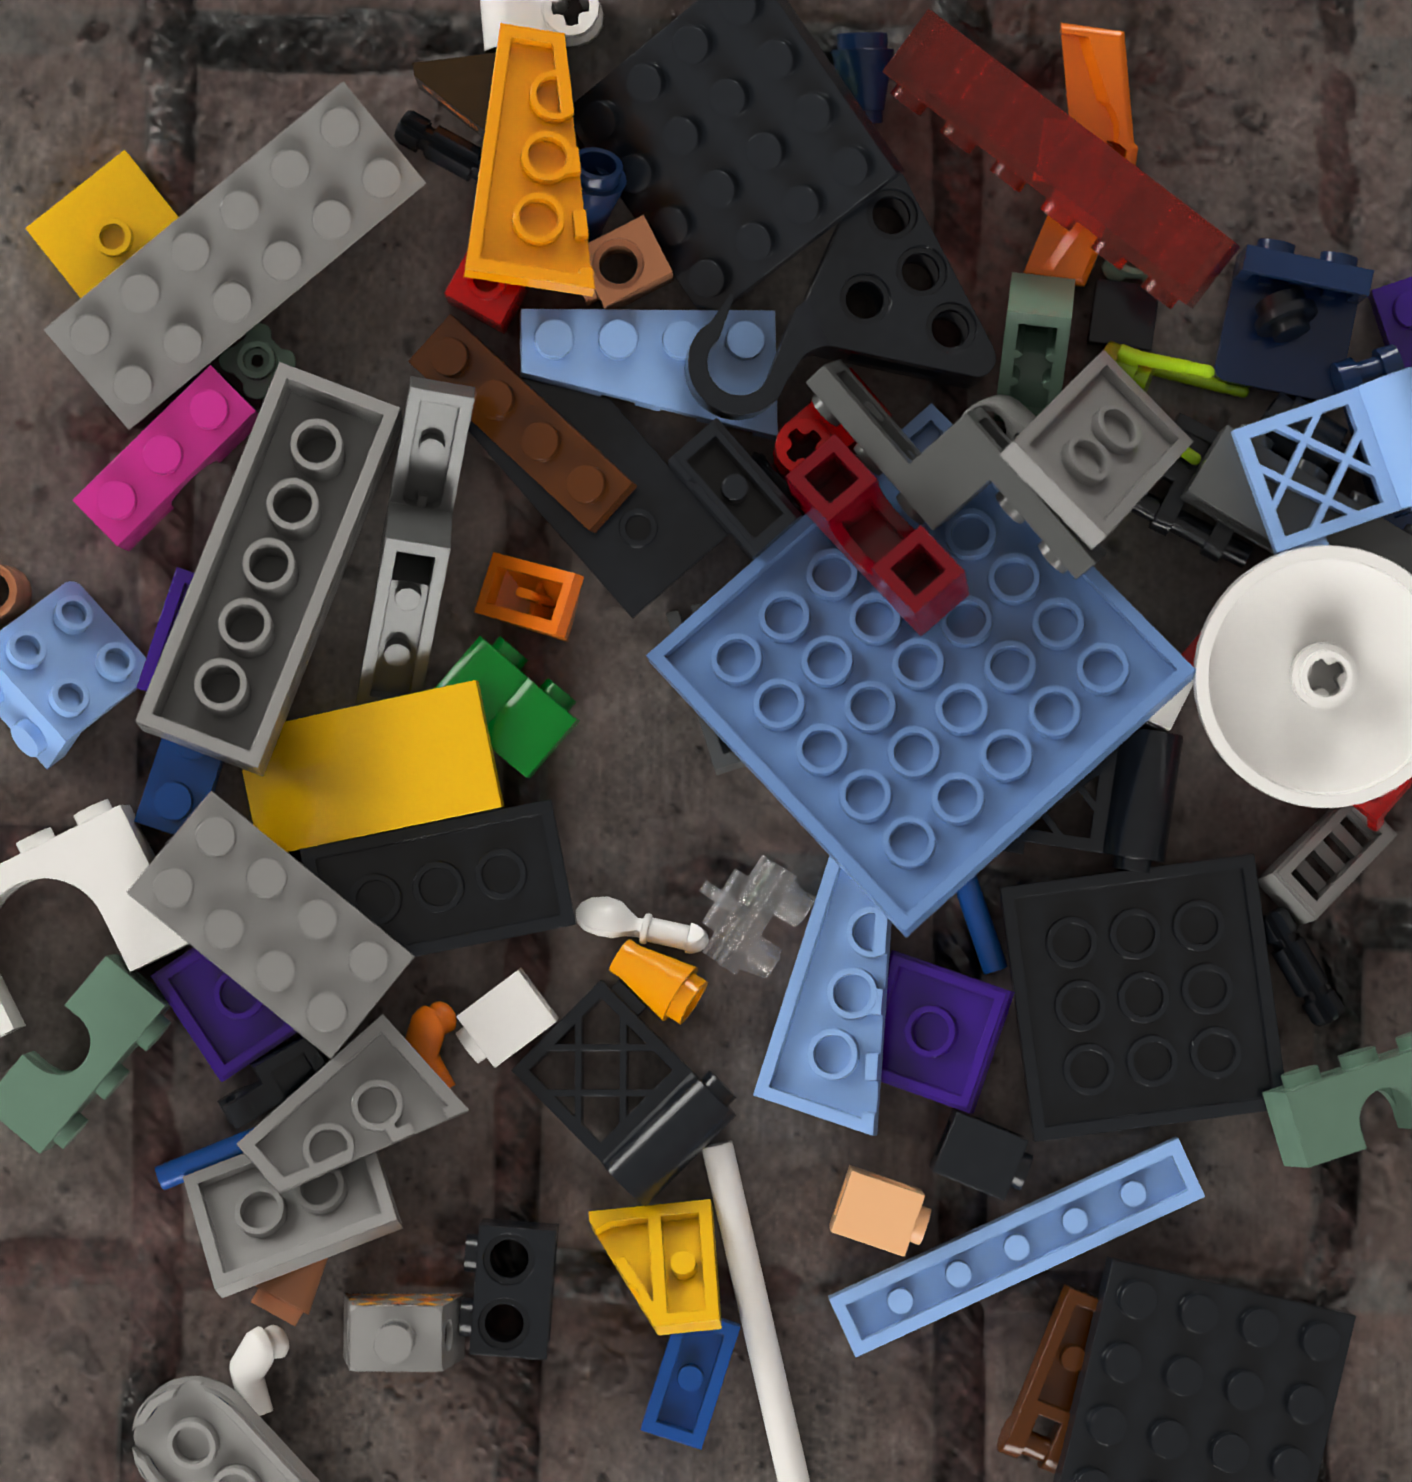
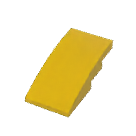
M478 680L286 721L264 776L242 769L253 825L286 852L504 807Z

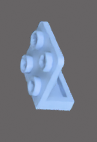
M68 581L0 630V718L11 729L12 738L20 750L30 757H36L48 770L66 756L83 730L138 689L136 687L146 657L79 583Z

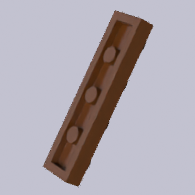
M449 314L409 359L408 362L426 379L475 387L471 421L589 531L596 533L636 489L637 485L455 316Z

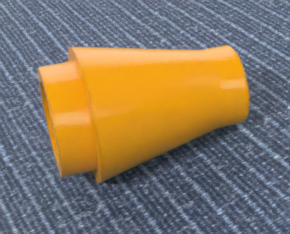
M628 939L622 945L609 967V971L618 976L662 1021L671 1018L675 1022L682 1024L692 1013L708 985V981L697 975L698 967L640 946L631 939Z

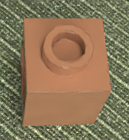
M644 215L588 243L595 283L593 297L582 295L588 306L599 301L602 309H620L673 282V271ZM613 254H626L634 259L637 264V271L633 278L621 284L611 283L606 280L601 274L603 262Z

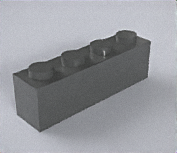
M1227 425L1217 434L1179 498L1274 555L1231 435V431L1235 429ZM1266 435L1252 438L1251 442L1259 464L1283 475L1289 461L1271 451L1274 442ZM1302 458L1300 459L1291 479L1324 495L1329 486L1326 484L1329 475L1313 463ZM1265 478L1272 498L1278 484ZM1287 488L1276 509L1285 536L1308 529L1320 505ZM1336 491L1333 500L1356 511L1378 504L1373 499L1356 491H1351L1348 497ZM1328 508L1321 524L1343 515ZM1380 517L1326 536L1329 545L1356 548L1374 553L1392 561L1412 575L1411 524H1406L1402 530Z

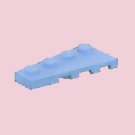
M521 309L520 377L599 397L605 395L633 402L635 406L660 411L661 409L697 418L696 421L706 424L718 418L725 426L752 432L754 436L775 440L778 435L777 400L766 411L755 417L743 420H729L706 411L690 393L684 371L687 351L699 330L710 323L719 310ZM729 310L720 337L710 349L707 359L710 377L721 390L733 395H747L762 387L776 354L775 310Z
M830 855L753 1096L871 1136H877L892 922Z

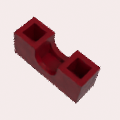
M835 434L786 475L794 502L920 636L924 635L970 595L965 571L922 525L915 530L901 517L883 494L878 479Z

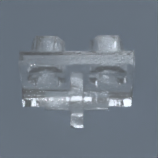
M763 855L749 877L734 869L722 889L705 881L700 892L712 899L714 903L702 923L715 932L703 953L735 975L741 969L753 975L767 978L780 959L782 950L761 936L772 916L775 915L796 927L803 921L814 900L794 882L797 877L796 875Z

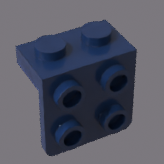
M1260 238L1256 246L1247 244L1236 256L1214 363V375L1219 381L1277 394L1282 392L1292 397L1298 395L1303 399L1318 401L1335 395L1337 393L1332 383L1330 365L1347 358L1357 306L1370 294L1374 270L1357 267L1359 259L1349 254L1322 251L1319 259L1294 254L1296 246L1292 243ZM1299 287L1303 289L1306 298L1315 301L1318 314L1309 322L1311 328L1304 335L1282 343L1274 342L1273 337L1258 336L1254 326L1255 321L1258 319L1255 306L1265 297L1280 290Z

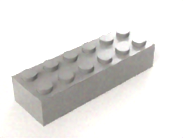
M343 81L51 322L44 331L127 429L130 430L423 187L426 182Z
M279 362L135 722L144 732L264 776L402 428L403 420L400 407Z

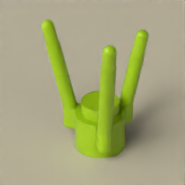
M1111 340L1104 349L1146 393L1153 376L1240 398L1247 397L1250 392L1248 387L1224 383L1213 377L1215 369L1210 365L1144 352ZM1190 447L1181 455L1182 458L1192 465H1197L1201 462V455Z

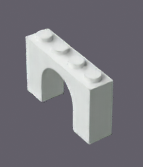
M108 799L93 804L73 815L78 826L57 836L54 835L51 827L34 833L16 843L20 852L19 855L0 863V909L15 891L32 881L50 878L72 884L86 893L100 910L130 972L142 969L190 945L127 894L130 887L156 858L140 824L134 822L135 814L130 805H118L112 808ZM0 973V1038L26 1025Z

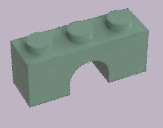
M118 954L105 956L65 1004L69 1010L84 1022L89 1031L90 1049L85 1061L75 1070H62L52 1066L37 1052L31 1051L23 1054L0 1081V1121L39 1154L51 1149L55 1143L64 1150L88 1123L89 1120L81 1112L96 1095H99L103 1100L108 1099L128 1076L130 1071L122 1064L138 1045L145 1051H148L171 1024V1021L164 1016L171 1006L162 992L138 971L130 972L125 961Z
M1412 1032L1395 1038L1398 1048L1380 1054L1377 1053L1376 1046L1353 1050L1338 1056L1340 1067L1320 1073L1318 1065L1298 1068L1280 1075L1283 1083L1282 1086L1262 1092L1284 1166L1310 1168L1367 1149L1360 1127V1112L1366 1099L1375 1091H1379L1389 1101L1397 1127L1412 1129Z

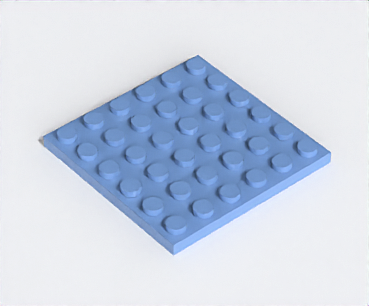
M931 403L901 430L922 453L953 424ZM871 472L878 479L880 489L890 504L916 530L920 524L913 521L899 505L896 496L900 493L884 473L878 476ZM993 483L988 485L948 522L932 530L926 522L922 524L924 529L965 571L970 594L922 636L908 624L805 514L646 655L652 666L905 937L911 934L1193 680L1196 671L1094 566L1078 579H1075L1068 570L1065 573L1057 571L1039 550L1038 544L1042 539L1026 521L1022 524L1015 522L999 505L995 496L999 489Z

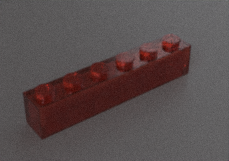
M930 9L927 10L882 71L897 83L890 92L892 96L919 116L922 115L927 107L947 121L939 131L969 155L978 145L993 156L996 161L989 169L992 173L1019 193L1027 183L1047 198L1040 207L1044 213L1068 231H1071L1077 222L1097 236L1090 246L1091 249L1120 271L1127 261L1131 262L1148 276L1141 287L1170 309L1174 307L1178 300L1193 309L1240 248L1236 242Z

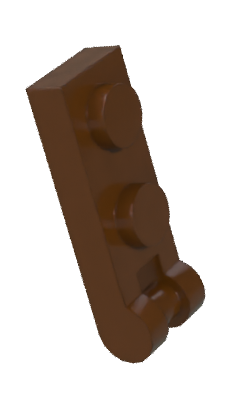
M1063 1285L1011 1416L1007 1418L1001 1429L997 1442L998 1452L1016 1459L1023 1454L1038 1460V1468L1055 1474L1071 1414L1070 1409L1079 1371H1081L1085 1356L1084 1350L1093 1313L1096 1311L1097 1297L1068 1285ZM1038 1415L1055 1421L1052 1431L1047 1436L1032 1431Z

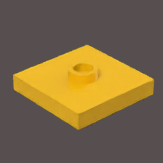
M123 150L25 229L78 296L82 298L175 221L178 215L128 152Z

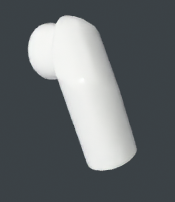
M270 1325L265 1329L258 1326L247 1332L230 1361V1375L234 1390L259 1416L273 1411L264 1376L272 1366L274 1359L285 1357L289 1350L288 1336L277 1325Z

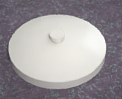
M1316 545L1288 550L1269 557L1242 574L1227 588L1209 613L1197 643L1193 666L1196 669L1193 686L1198 714L1208 738L1222 759L1238 775L1262 792L1282 801L1314 808H1336L1364 803L1394 790L1412 777V575L1392 561L1374 553L1338 545Z

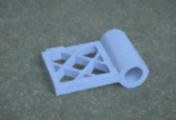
M1412 367L1390 373L1358 387L1231 431L1274 555L1301 547L1329 545L1326 536L1408 508L1412 510ZM1345 406L1354 434L1345 452L1342 453L1311 438V435L1321 414ZM1309 419L1303 434L1287 427ZM1274 431L1298 443L1283 475L1259 464L1251 442L1252 438ZM1358 444L1365 463L1352 458ZM1306 447L1339 463L1324 495L1291 479ZM1347 467L1371 478L1379 504L1356 511L1333 500ZM1265 478L1278 484L1272 498ZM1286 488L1320 504L1309 528L1285 536L1276 512ZM1328 508L1343 515L1321 524Z

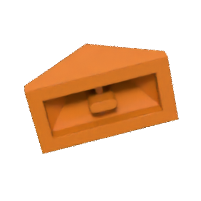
M493 552L474 613L568 643L584 576Z

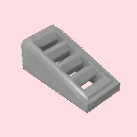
M1352 805L1330 808L1258 878V885L1278 907H1284L1289 911L1296 925L1301 926L1315 921L1398 834L1385 820L1377 832L1373 831L1367 826V817ZM1345 817L1369 840L1363 847L1340 824ZM1327 835L1350 858L1345 864L1323 841ZM1309 854L1330 875L1326 882L1305 860Z

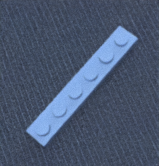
M1174 1136L829 1295L828 1298L855 1357H858L1204 1198L1205 1195L1179 1138Z

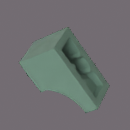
M1012 272L997 394L1012 396L1037 417L1062 391L1076 279ZM994 413L995 421H1003L998 414Z

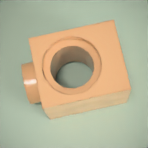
M849 1165L829 1227L832 1233L905 1257L910 1242L917 1245L921 1244L932 1209L922 1206L925 1198L922 1189Z

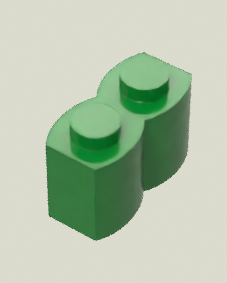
M479 636L435 688L478 680L492 749L523 776L531 778L580 721L570 712L577 701L549 677L541 686L533 681L521 670L529 660L503 637L499 636L491 644L485 638Z

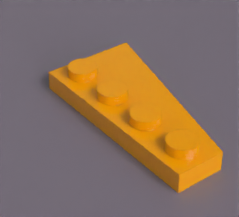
M500 23L464 277L593 297L595 283L588 247L589 233L586 209H584L580 180L581 166L574 130V108L565 33Z

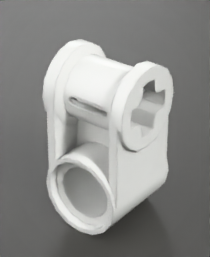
M480 0L484 53H496L500 23L565 33L566 47L588 44L598 36L603 27L604 14L599 0H579L583 10L587 11L579 14L578 24L570 26L567 24L564 16L558 14L568 10V1L570 0Z

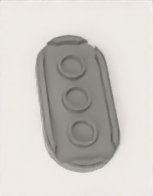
M184 1376L168 1381L156 1389L144 1401L135 1415L132 1431L135 1429V1445L132 1447L135 1464L146 1482H320L235 1390L218 1380L203 1376Z

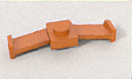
M1061 22L1060 33L1069 122L1045 119L1035 184L1058 187V190L1023 273L1076 279L1075 286L1085 287L1126 187L1134 180L1139 147L1134 142L1124 31Z

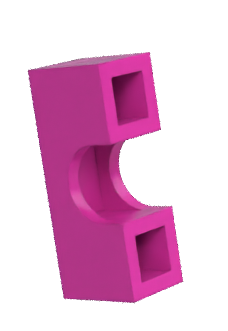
M210 365L72 501L116 546L126 551H131L174 508L171 505L172 501L194 476L215 461L219 463L223 461L251 433L259 413Z

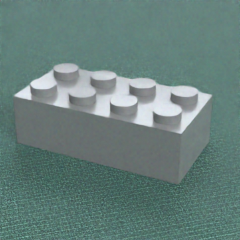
M212 791L127 891V894L329 1058L335 1055L415 957Z

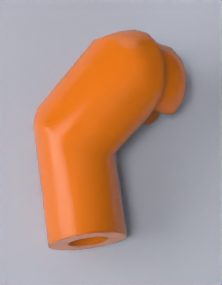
M437 1001L429 1007L424 1005L416 1010L411 1017L405 1039L445 1084L451 1088L456 1083L439 1052L445 1035L455 1030L457 1017L449 1004Z

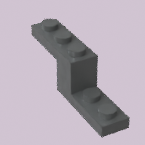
M841 359L823 365L806 381V384L816 394L812 397V402L818 412L832 425L838 427L842 424L858 443L854 446L858 458L874 474L878 476L882 473L885 474L900 492L896 496L899 505L916 523L922 525L926 522L932 530L948 522L988 485L993 483L999 489V492L995 495L999 505L1015 522L1022 524L1026 521L1042 539L1038 544L1042 555L1060 573H1065L1068 570L1075 579H1078L1108 554L1100 543L1091 549L999 455L1012 441L981 406L965 413L921 453Z
M414 376L410 378L380 543L377 583L355 705L421 692L424 689L451 549L453 508L475 399V387Z

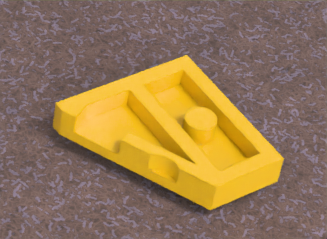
M711 1199L589 1211V1222L592 1230L657 1335L722 1329L714 1213Z

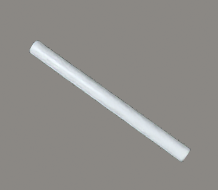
M729 1140L710 1144L702 1150L777 1482H810L733 1142Z

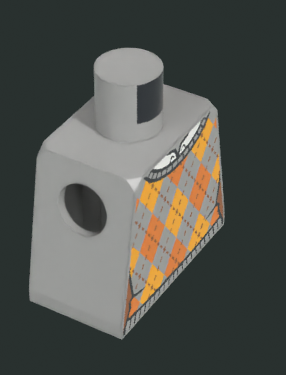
M345 1292L343 1358L349 1370L357 1372H439L465 1358V1336H459V1321L462 1297H465V1293Z

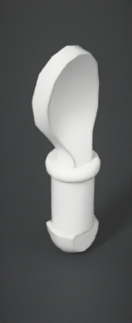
M591 897L581 902L576 909L578 925L584 931L597 936L609 938L637 937L641 944H647V942L685 950L687 954L698 953L706 949L709 942L708 934L697 924L691 923L690 926L654 918L650 913H646L644 918H637L622 901L611 897Z

